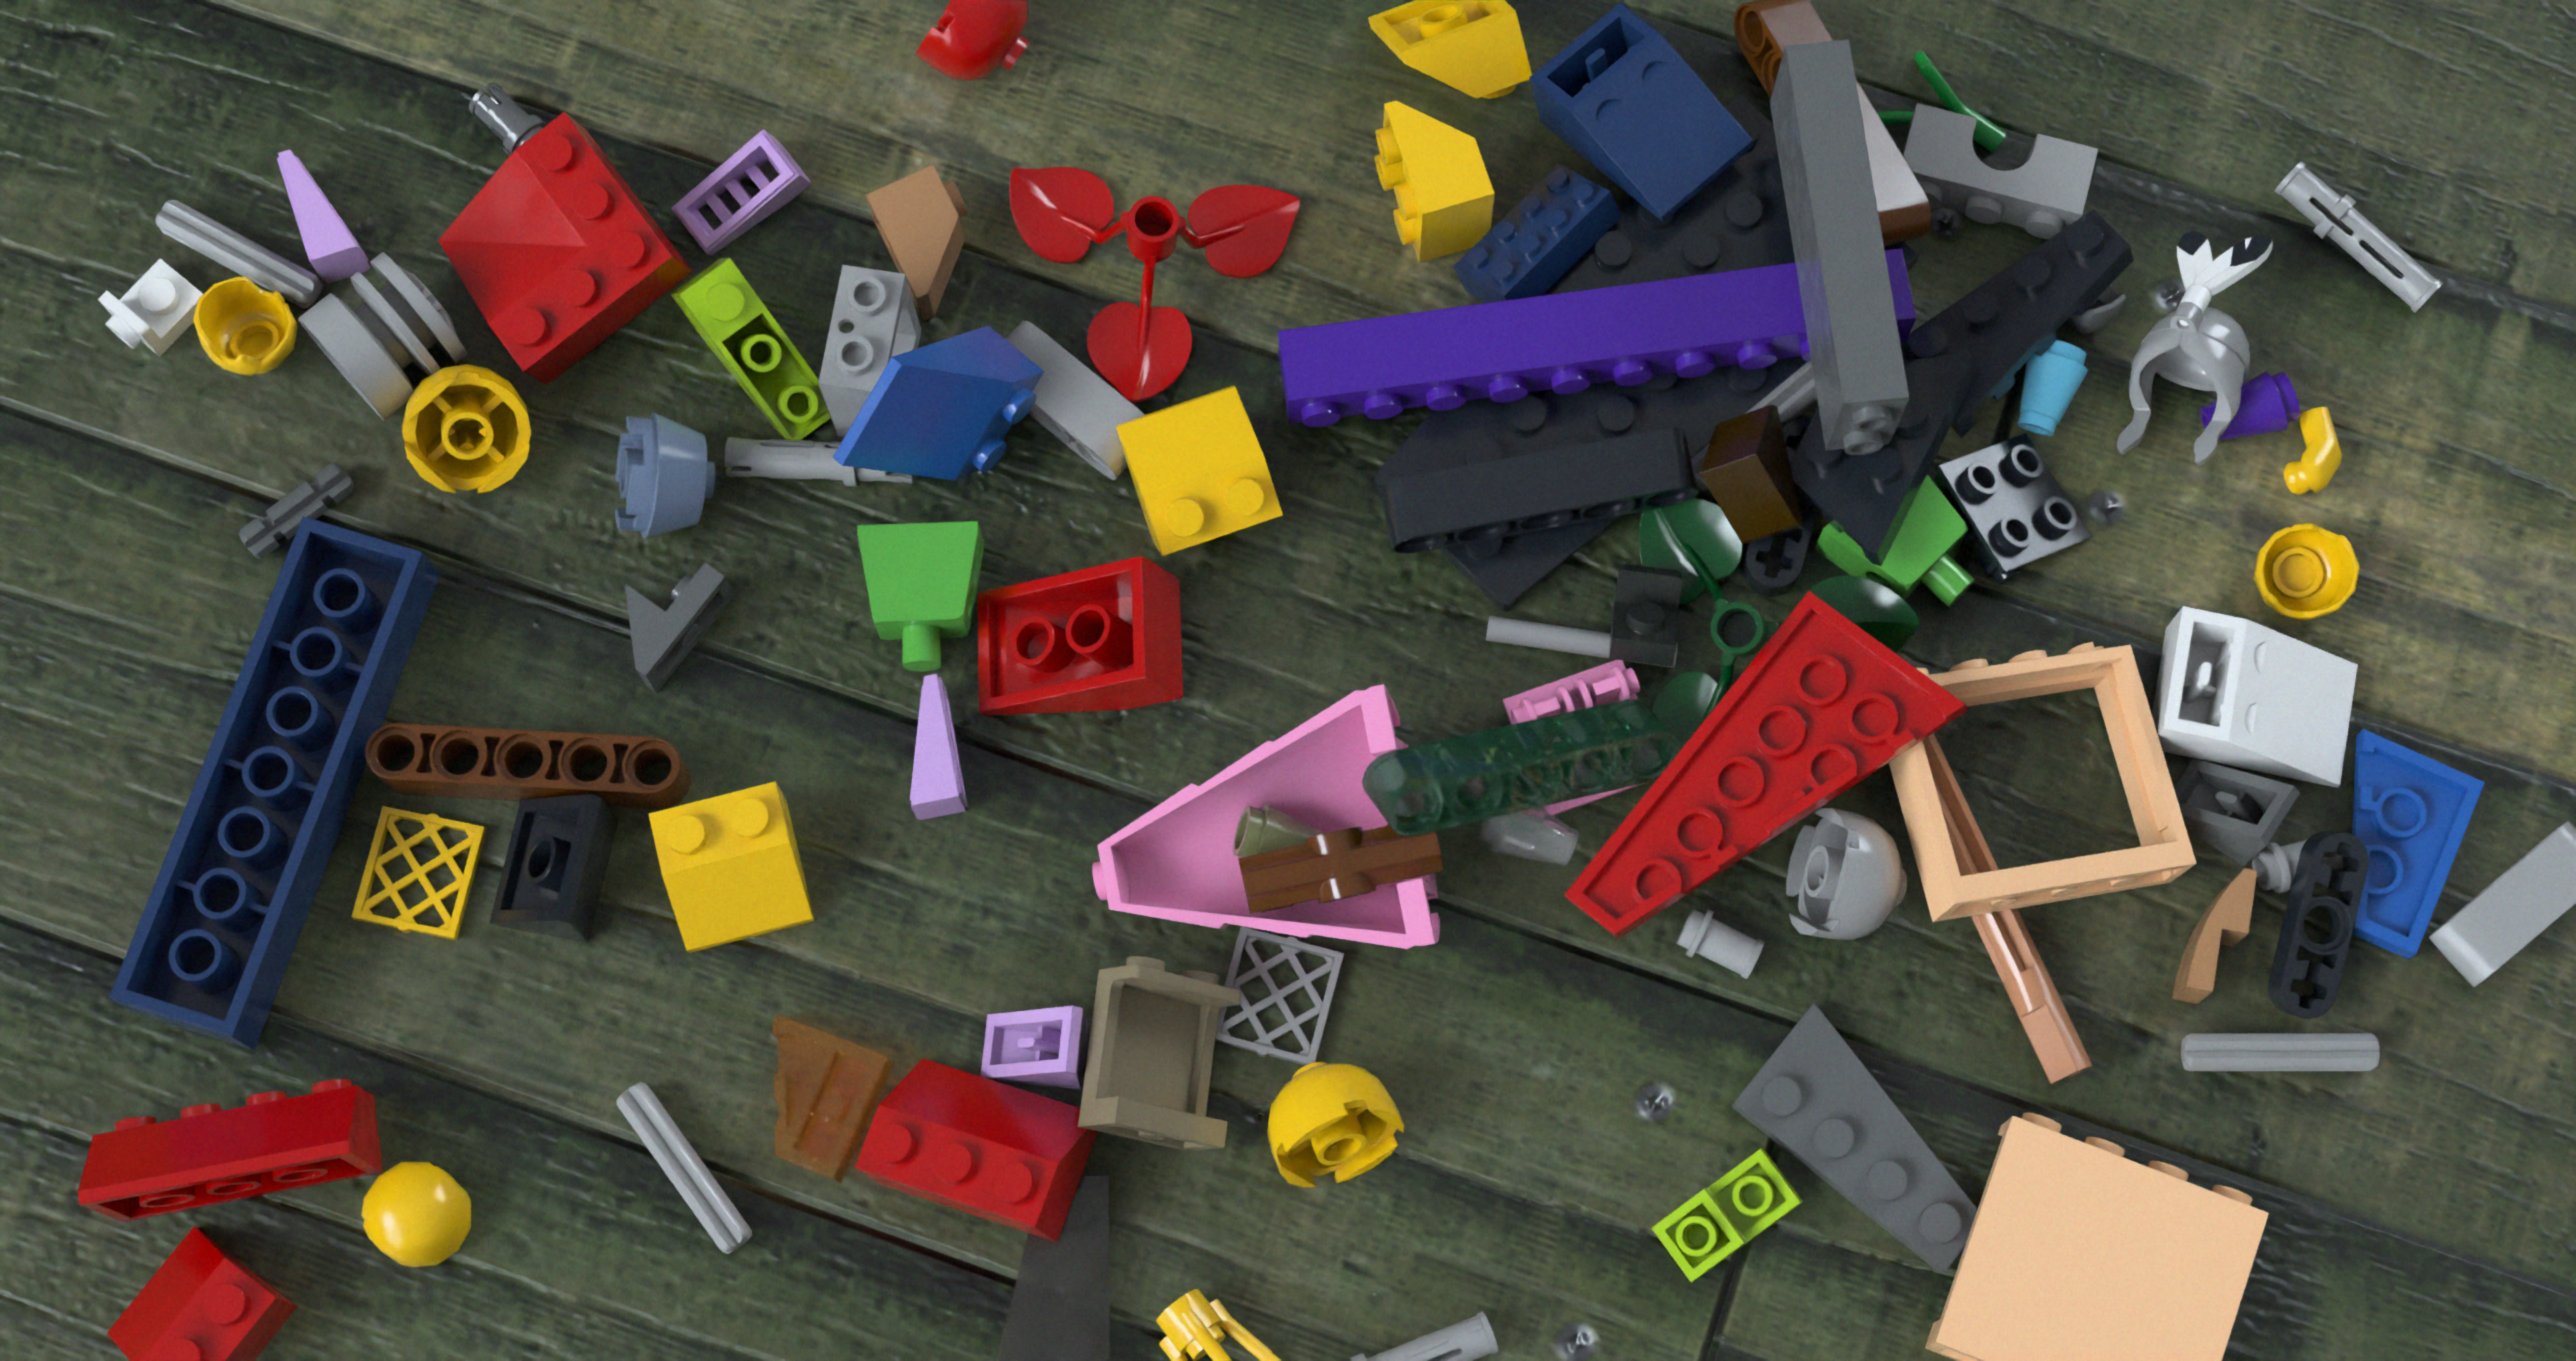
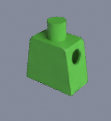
M1926 475L1882 566L1872 564L1864 556L1862 548L1844 531L1839 533L1830 524L1823 528L1815 546V550L1821 556L1850 575L1877 582L1898 594L1904 601L1923 583L1943 603L1950 607L1975 581L1968 572L1950 557L1960 546L1968 531L1966 523L1928 475Z
M978 521L857 525V535L873 622L880 639L902 640V666L904 669L918 672L939 669L941 667V638H961L968 636L970 632L984 551V540Z

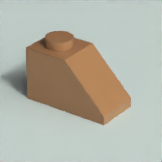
M931 165L866 194L873 221L899 273L906 274L913 302L923 321L934 317L965 241L959 218L968 215L965 203L954 181L943 184L934 165Z

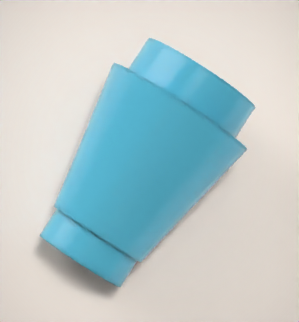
M2056 340L2041 357L2034 353L2027 360L2020 417L2017 423L2019 427L2039 435H2054L2056 426L2060 423L2088 372V369L2083 366L2087 356L2085 351L2072 344Z

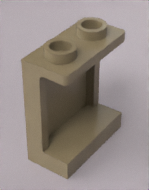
M1127 957L1126 966L1099 970L1078 1127L1184 1151L1224 1148L1228 1122L1206 1117L1218 1013L1222 1007L1239 1005L1241 991L1218 985L1219 976L1213 973L1185 970L1181 971L1180 975L1165 972L1166 963L1164 961L1149 957Z

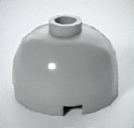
M1820 808L1814 814L1823 818L1816 827L1803 826L1798 834L1790 857L1786 880V895L1794 897L1799 894L1798 909L1800 915L1789 913L1790 920L1797 931L1803 935L1824 939L1854 940L1869 935L1888 919L1895 906H1898L1904 898L1907 888V875L1905 870L1902 869V861L1894 839L1873 819L1840 809Z

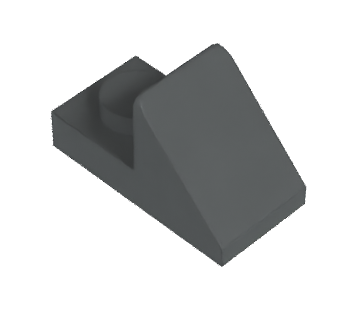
M706 562L695 575L687 574L678 582L669 597L670 607L666 612L629 585L625 587L635 669L647 687L658 693L735 596L726 577Z

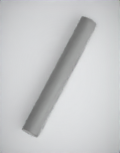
M1489 616L1486 641L1609 658L1611 633ZM1676 643V650H1675V656H1674L1673 667H1672V666H1665V665H1657V666H1664V667H1671V668H1674V667H1675L1676 657H1677V650H1678V643Z

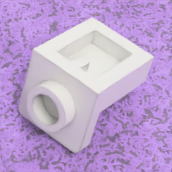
M159 259L120 300L107 290L98 300L112 315L105 325L132 349H135L142 342L161 357L194 322L193 318L197 301L203 293L162 259Z

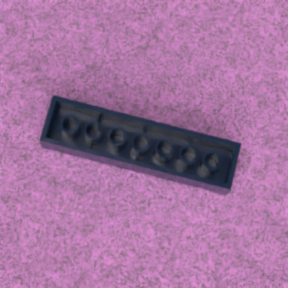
M302 517L109 999L133 1013L255 1051L366 767L365 748L368 739L382 726L439 580L440 574L423 552L311 518Z

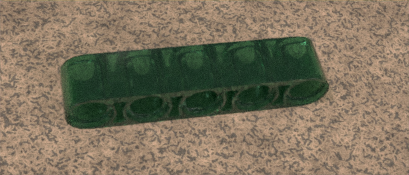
M1626 699L1390 751L1378 756L1369 764L1364 772L1362 784L1366 795L1396 833L1403 836H1416L1657 780L1679 753L1680 744L1645 702L1638 699Z

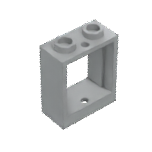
M842 265L818 382L838 436H846L891 357L918 348L921 326L906 274ZM845 322H850L854 325V329L850 333L845 334L840 331V326Z

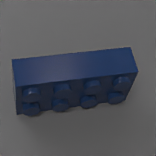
M1558 164L1453 267L1465 291L1485 303L1542 296L1622 216L1611 191Z

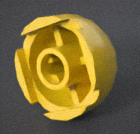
M464 364L442 368L422 380L407 402L402 423V433L407 459L421 478L442 491L456 493V489L464 491L477 489L478 494L493 491L513 479L527 460L530 448L531 427L527 406L510 381L491 369Z
M1315 1062L1300 1068L1277 1095L1270 1107L1267 1134L1271 1152L1280 1174L1289 1184L1310 1188L1317 1187L1313 1176H1322L1336 1170L1334 1178L1336 1183L1351 1180L1376 1167L1390 1156L1398 1146L1393 1134L1397 1129L1404 1132V1123L1396 1104L1377 1077L1366 1069L1343 1063L1326 1064L1324 1062Z

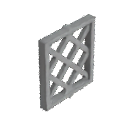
M1241 926L1224 987L1241 991L1240 1006L1243 1011L1224 1022L1228 1006L1222 1007L1219 1010L1215 1042L1253 1051L1260 1057L1272 1056L1302 1065L1315 1063L1344 953L1303 943L1295 937L1284 938ZM1260 940L1279 945L1283 952L1262 963L1252 943ZM1245 949L1255 968L1236 978ZM1300 952H1306L1321 956L1325 959L1326 964L1306 974L1295 955ZM1288 960L1299 979L1278 990L1268 970ZM1331 972L1322 1002L1311 982ZM1261 976L1271 995L1250 1006L1240 986ZM1304 987L1315 1007L1295 1018L1283 998ZM1276 1003L1287 1023L1267 1034L1256 1014ZM1319 1015L1310 1045L1300 1025ZM1249 1019L1259 1039L1250 1042L1231 1037L1228 1030ZM1292 1030L1303 1051L1295 1054L1276 1049L1272 1041Z

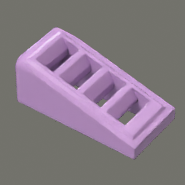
M763 129L671 209L705 253L712 256L793 200L812 182L784 146ZM768 161L780 174L772 182L760 168ZM746 176H749L760 189V192L753 198L740 183ZM726 190L732 194L741 206L734 214L719 196ZM706 204L711 207L723 223L716 230L710 226L699 212V209Z
M290 149L279 152L277 161L306 253L322 281L330 284L351 277L356 272L363 273L368 271L371 267L368 264V258L303 163L298 157L294 156Z
M937 674L924 676L921 689L910 793L911 808L918 820L965 812V807H968L948 693L942 678L938 677Z

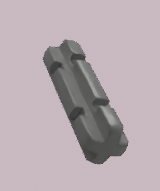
M336 462L330 463L314 475L317 480L311 485L307 481L267 509V517L263 520L257 517L240 530V539L253 556L258 559L264 558L280 546L278 540L284 536L290 539L296 534L303 516L316 520L329 510L326 506L333 500L337 504L354 491V482L341 465Z

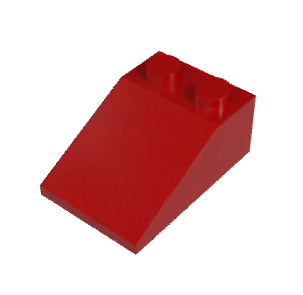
M1138 556L977 593L979 713L991 716L1129 710L1183 698L1179 578L1147 558Z

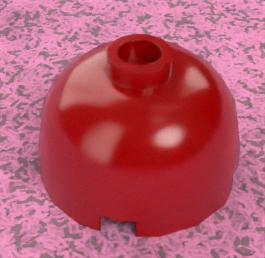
M951 0L945 8L946 11L936 24L937 27L933 26L915 55L948 77L964 81L983 79L993 72L999 64L1010 71L1030 44V41L1021 35L1029 19L1028 0Z

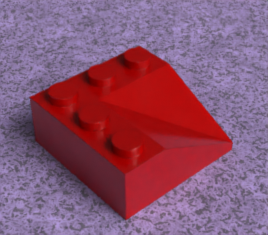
M565 112L515 149L438 239L488 325L521 370L545 385L556 379L692 273V270L589 132Z

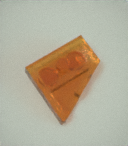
M776 1014L773 1021V1035L778 1039V1073L774 1074V1100L779 1107V1118L775 1123V1156L784 1162L841 1184L894 1062L885 1055Z

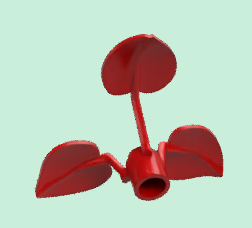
M1014 167L1010 175V209L1016 228L1028 248L1047 261L1059 264L1077 263L1087 254L1091 240L1097 244L1104 245L1127 230V246L1134 257L1144 262L1140 307L1128 302H1117L1103 308L1090 324L1087 335V350L1090 361L1100 376L1128 401L1133 402L1154 398L1167 390L1179 378L1190 357L1192 334L1185 315L1173 307L1151 308L1156 263L1164 261L1171 256L1176 247L1177 235L1192 249L1205 247L1206 260L1216 272L1238 279L1253 278L1269 271L1278 262L1285 250L1292 226L1300 209L1299 198L1280 190L1254 185H1225L1205 191L1190 205L1187 219L1193 233L1186 227V219L1181 216L1179 217L1175 206L1167 199L1159 196H1148L1138 200L1132 206L1130 212H1123L1120 216V221L1106 229L1113 220L1114 201L1108 186L1096 175L1072 167L1042 169Z

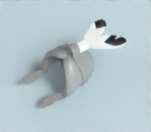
M2191 231L2181 237L2177 245V259L2186 292L2177 309L2168 313L2165 318L2158 320L2142 340L2141 346L2133 359L2129 380V397L2134 409V416L2132 422L2118 437L2117 448L2120 454L2124 455L2132 448L2137 447L2145 436L2152 415L2151 394L2155 373H2158L2163 378L2184 387L2202 391H2216L2217 402L2212 420L2194 443V462L2198 466L2204 465L2214 455L2219 437L2225 432L2239 409L2242 383L2246 381L2250 367L2249 342L2242 327L2231 316L2218 309L2208 307L2212 295L2231 286L2259 267L2268 258L2273 247V241L2270 236L2258 235L2244 239L2214 261L2209 241L2201 233Z

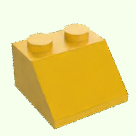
M1234 385L1115 425L1152 541L1162 556L1283 515L1264 454Z
M776 781L648 814L661 874L688 953L814 921L787 800Z

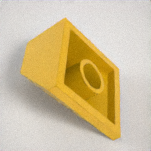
M1415 0L1368 17L1371 29L1404 64L1476 99L1480 97L1492 99L1505 96L1516 88V84L1527 81L1532 76L1516 10L1505 0Z

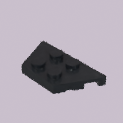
M1961 352L1903 361L1909 401L1889 444L1883 445L1880 450L1864 455H1849L1845 453L1844 449L1826 451L1818 407L1790 461L1796 493L1808 504L1816 505L1822 511L1824 519L1839 533L1844 531L1862 548L1864 556L1872 564L1882 566L1979 370L1976 354Z

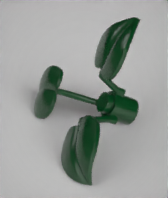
M1692 498L1689 501L1669 507L1643 511L1639 525V552L1642 566L1673 569L1682 572L1683 579L1679 604L1694 601L1702 594L1706 587L1708 588L1718 609L1711 621V636L1715 644L1724 651L1721 657L1722 669L1718 683L1708 674L1699 671H1689L1668 680L1656 695L1652 706L1651 725L1652 733L1665 768H1667L1729 691L1736 658L1749 657L1756 654L1766 643L1768 635H1773L1783 624L1775 621L1766 622L1759 611L1746 603L1728 602L1721 586L1716 580L1728 577L1737 569L1743 555V543H1741L1720 506L1698 498ZM1841 575L1822 580L1809 589L1811 593L1896 654L1900 652L1919 628V618L1907 602L1889 588L1872 580L1858 576Z

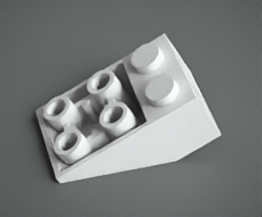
M2183 606L2165 630L2152 717L2162 750L2167 753L2338 788L2342 776L2358 665L2248 619Z

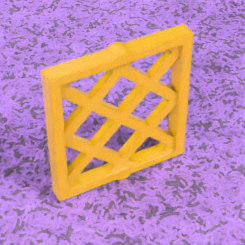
M382 806L351 917L358 921L398 928L403 933H410L412 931L457 941L487 829L484 826L440 818L434 813L425 815ZM404 819L422 823L425 829L405 841L395 823ZM443 828L466 832L468 838L448 850L438 832ZM389 830L398 846L381 855ZM431 837L441 854L420 866L410 849ZM470 848L465 870L462 873L454 857ZM403 854L413 872L393 884L383 866ZM447 863L456 881L436 892L426 874ZM377 873L385 889L369 898L375 874ZM419 880L429 898L408 909L398 892ZM458 891L451 917L442 900ZM391 897L401 913L400 916L392 919L374 915L371 909ZM435 906L445 923L436 928L417 924L414 918Z

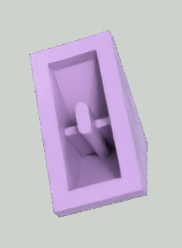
M1072 1005L988 1014L980 1077L996 1082L1082 1089L1089 1026L1083 1008Z

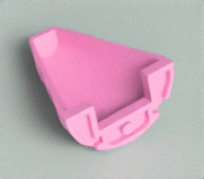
M1382 684L1372 686L1366 690L1352 692L1274 742L1266 741L1202 785L1197 786L1191 783L1098 844L1100 861L1093 863L1092 873L1099 899L1101 901L1108 900L1110 910L1222 930L1226 929L1229 924L1305 938L1319 935L1404 949L1437 943L1440 935V918L1438 912L1430 913L1428 903L1429 899L1438 898L1435 873L1376 886L1377 891L1346 899L1321 904L1316 899L1294 904V906L1250 914L1238 858L1241 857L1233 855L1236 829L1246 806L1260 809L1263 804H1268L1321 830L1322 833L1360 826L1365 831L1418 817L1425 818L1409 746L1395 737L1394 727L1401 725L1400 717L1386 686Z

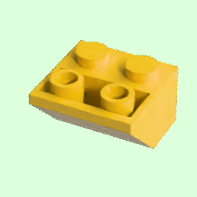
M1396 100L1385 103L1383 128L1375 131L1380 154L1375 155V164L1384 191L1391 189L1395 191L1399 208L1393 210V215L1402 244H1413L1419 263L1473 248L1491 230L1495 195L1476 139Z

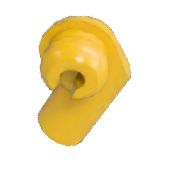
M2317 407L2302 412L2300 419H2298L2306 450L2303 452L2300 461L2288 463L2283 471L2286 485L2290 492L2295 495L2305 494L2309 490L2317 493L2325 489L2341 464L2342 452L2328 407Z

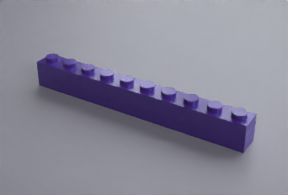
M1902 249L1886 250L1885 256L1901 344L1907 342L1916 320V314ZM1796 263L1278 331V357L1288 424L1303 422L1307 427L1329 426L1338 422L1340 417L1365 414L1366 417L1371 419H1385L1400 414L1405 408L1428 406L1429 409L1435 411H1445L1462 406L1465 400L1488 397L1494 402H1512L1522 399L1528 392L1553 389L1557 394H1573L1587 389L1590 384L1615 381L1620 386H1634L1649 381L1654 375L1677 373L1678 376L1683 378H1694L1712 372L1715 367L1740 364L1742 369L1747 370L1761 369L1774 364L1777 359L1802 356V359L1805 361H1811Z

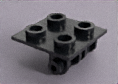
M2026 433L1944 463L1936 468L1939 474L1933 480L1937 484L1938 489L1964 520L1966 526H1972L1974 529L1964 538L1967 546H1971L1980 541L1982 542L1974 550V553L1984 567L1986 577L1994 576L1999 585L2021 573L2020 567L2075 546L2092 537Z

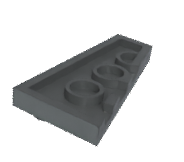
M1813 1003L1731 1107L1940 1274H1943L1965 1247L1978 1209L1817 1005Z

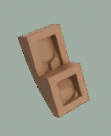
M2244 868L2219 892L2201 916L2183 953L2175 980L2172 999L2199 1004L2213 992L2220 945L2233 947L2249 933L2257 878L2256 870Z

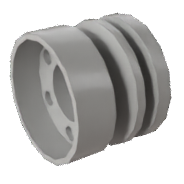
M382 252L370 261L375 272L386 285L382 290L378 292L361 273L356 272L351 276V282L363 302L359 308L353 311L341 299L330 293L300 316L298 320L350 385L384 421L405 405L415 391L403 370L413 362L428 376L439 371V365L427 351L433 345H436L454 364L459 362L468 353L457 336L451 317L433 294L413 273L411 274L395 264L389 256Z

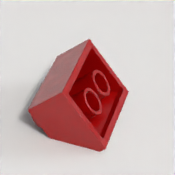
M922 1058L878 1105L854 1168L880 1185L1057 1243L1098 1131L1078 1127L1080 1108Z

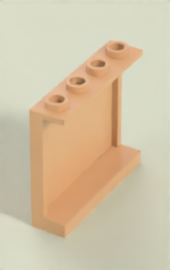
M2023 1113L2022 1119L2012 1116L2003 1123L1998 1133L1999 1136H2002L1949 1295L1941 1318L1933 1323L1925 1349L1956 1361H2222L2269 1213L2250 1206L2252 1197L2239 1190L2222 1185H2214L2212 1191L2187 1182L2189 1174L2176 1166L2159 1161H2150L2147 1167L2123 1158L2125 1150L2110 1141L2097 1137H2086L2084 1143L2060 1134L2062 1126L2047 1117L2034 1113Z

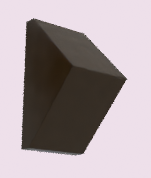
M1771 404L1716 424L1700 475L1741 543L1748 545L1802 527V517L1777 406Z

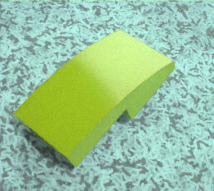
M1761 1148L1711 1186L1693 1196L1651 1229L1692 1283L1784 1217L1803 1201L1764 1148Z

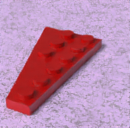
M1808 591L1564 896L1617 939H1620L1967 712L1966 704Z

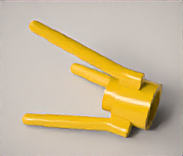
M1194 1289L1180 1297L1165 1309L1156 1320L1157 1324L1166 1334V1337L1159 1345L1171 1361H1188L1185 1355L1187 1352L1194 1361L1206 1354L1213 1361H1232L1220 1346V1343L1226 1336L1220 1327L1260 1361H1282L1267 1346L1232 1318L1218 1299L1209 1303L1199 1289Z

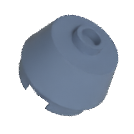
M655 412L650 415V418L627 416L626 428L629 433H621L616 464L615 482H620V497L626 499V508L617 507L615 511L618 530L639 531L643 538H648L697 525L702 514L704 499L712 498L715 484V464L712 461H707V445L704 434Z

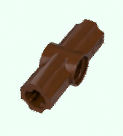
M1432 816L1391 823L1384 827L1363 831L1361 826L1306 838V844L1238 858L1250 914L1294 906V904L1318 899L1319 904L1375 892L1377 891L1376 886L1444 871Z

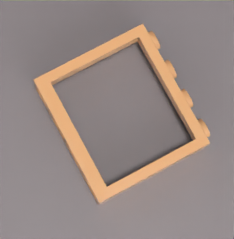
M2089 642L2070 649L2065 655L2047 657L2045 650H2033L2014 656L2008 663L1989 666L1986 659H1973L1953 666L1949 670L1950 672L1929 675L1927 668H1916L1966 704V707L2094 687L2141 847L1960 876L1922 740L1890 761L1889 766L1932 922L2171 883L2197 864L2131 645L2104 649L2103 646L2094 647V643Z

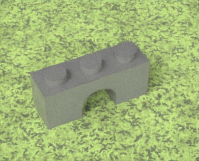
M1919 103L1916 104L1906 132L1901 154L1925 192L1931 209L1941 206L1965 212L1968 218L1979 223L1994 224L2004 222L2024 227L2029 234L2043 239L2052 238L2082 217L2098 152L2097 148L2037 134L2025 164L2014 170L2000 171L1985 165L1974 151L1972 139L1977 118Z

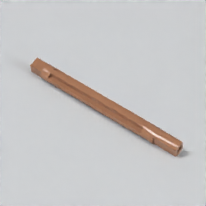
M1933 733L1923 740L1960 876L1999 870ZM2018 909L1971 916L2050 1085L2067 1080L2091 1068L2093 1065Z

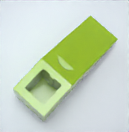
M719 258L670 294L709 348L784 440H802L831 418L818 384L819 379L731 258Z

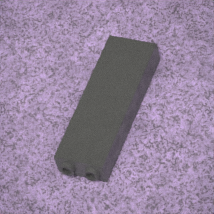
M1849 39L1785 45L1770 100V107L1825 450L1844 449L1845 453L1849 455H1864L1876 452L1883 445L1890 443L1909 401V392Z

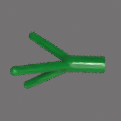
M1923 51L1916 52L1914 60L1918 64L1920 72L1949 111L1977 118L1972 140L1993 153L2007 133L1961 102ZM1876 111L1883 124L1909 125L1913 115L1911 111Z

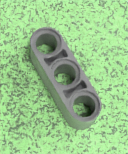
M1023 320L1006 340L1044 371L1032 391L1036 394L1037 398L1028 414L1104 476L1116 480L1128 467L1115 425L1144 416V413L1041 329Z
M2569 820L2566 821L2428 937L2472 987L2477 986L2576 904V828Z

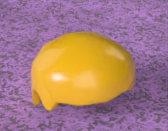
M235 277L213 284L198 299L193 318L200 343L207 355L221 368L236 374L246 376L262 375L277 368L294 349L298 326L289 305L285 303L280 292L275 291L271 293L257 287L248 277Z
M2311 523L2295 524L2292 527H2285L2273 533L2259 550L2253 579L2263 601L2274 611L2292 619L2312 620L2334 613L2342 607L2356 590L2360 566L2351 543L2345 536L2335 534Z
M400 1162L378 1176L363 1198L361 1216L364 1219L363 1228L368 1238L377 1248L397 1263L408 1267L435 1266L457 1252L470 1231L471 1201L468 1193L456 1180L438 1166H433L430 1162Z

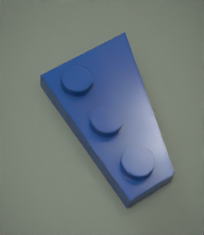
M2365 729L2356 735L2352 835L2357 837L2366 847L2369 856V867L2352 935L2409 960L2417 954L2485 782Z

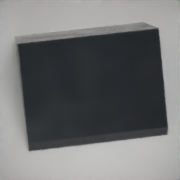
M585 794L520 800L489 923L500 927L589 943L619 821L601 797Z

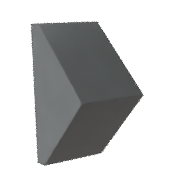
M2195 758L2191 760L2174 786L2186 830L2243 867L2268 844L2300 794L2293 785Z

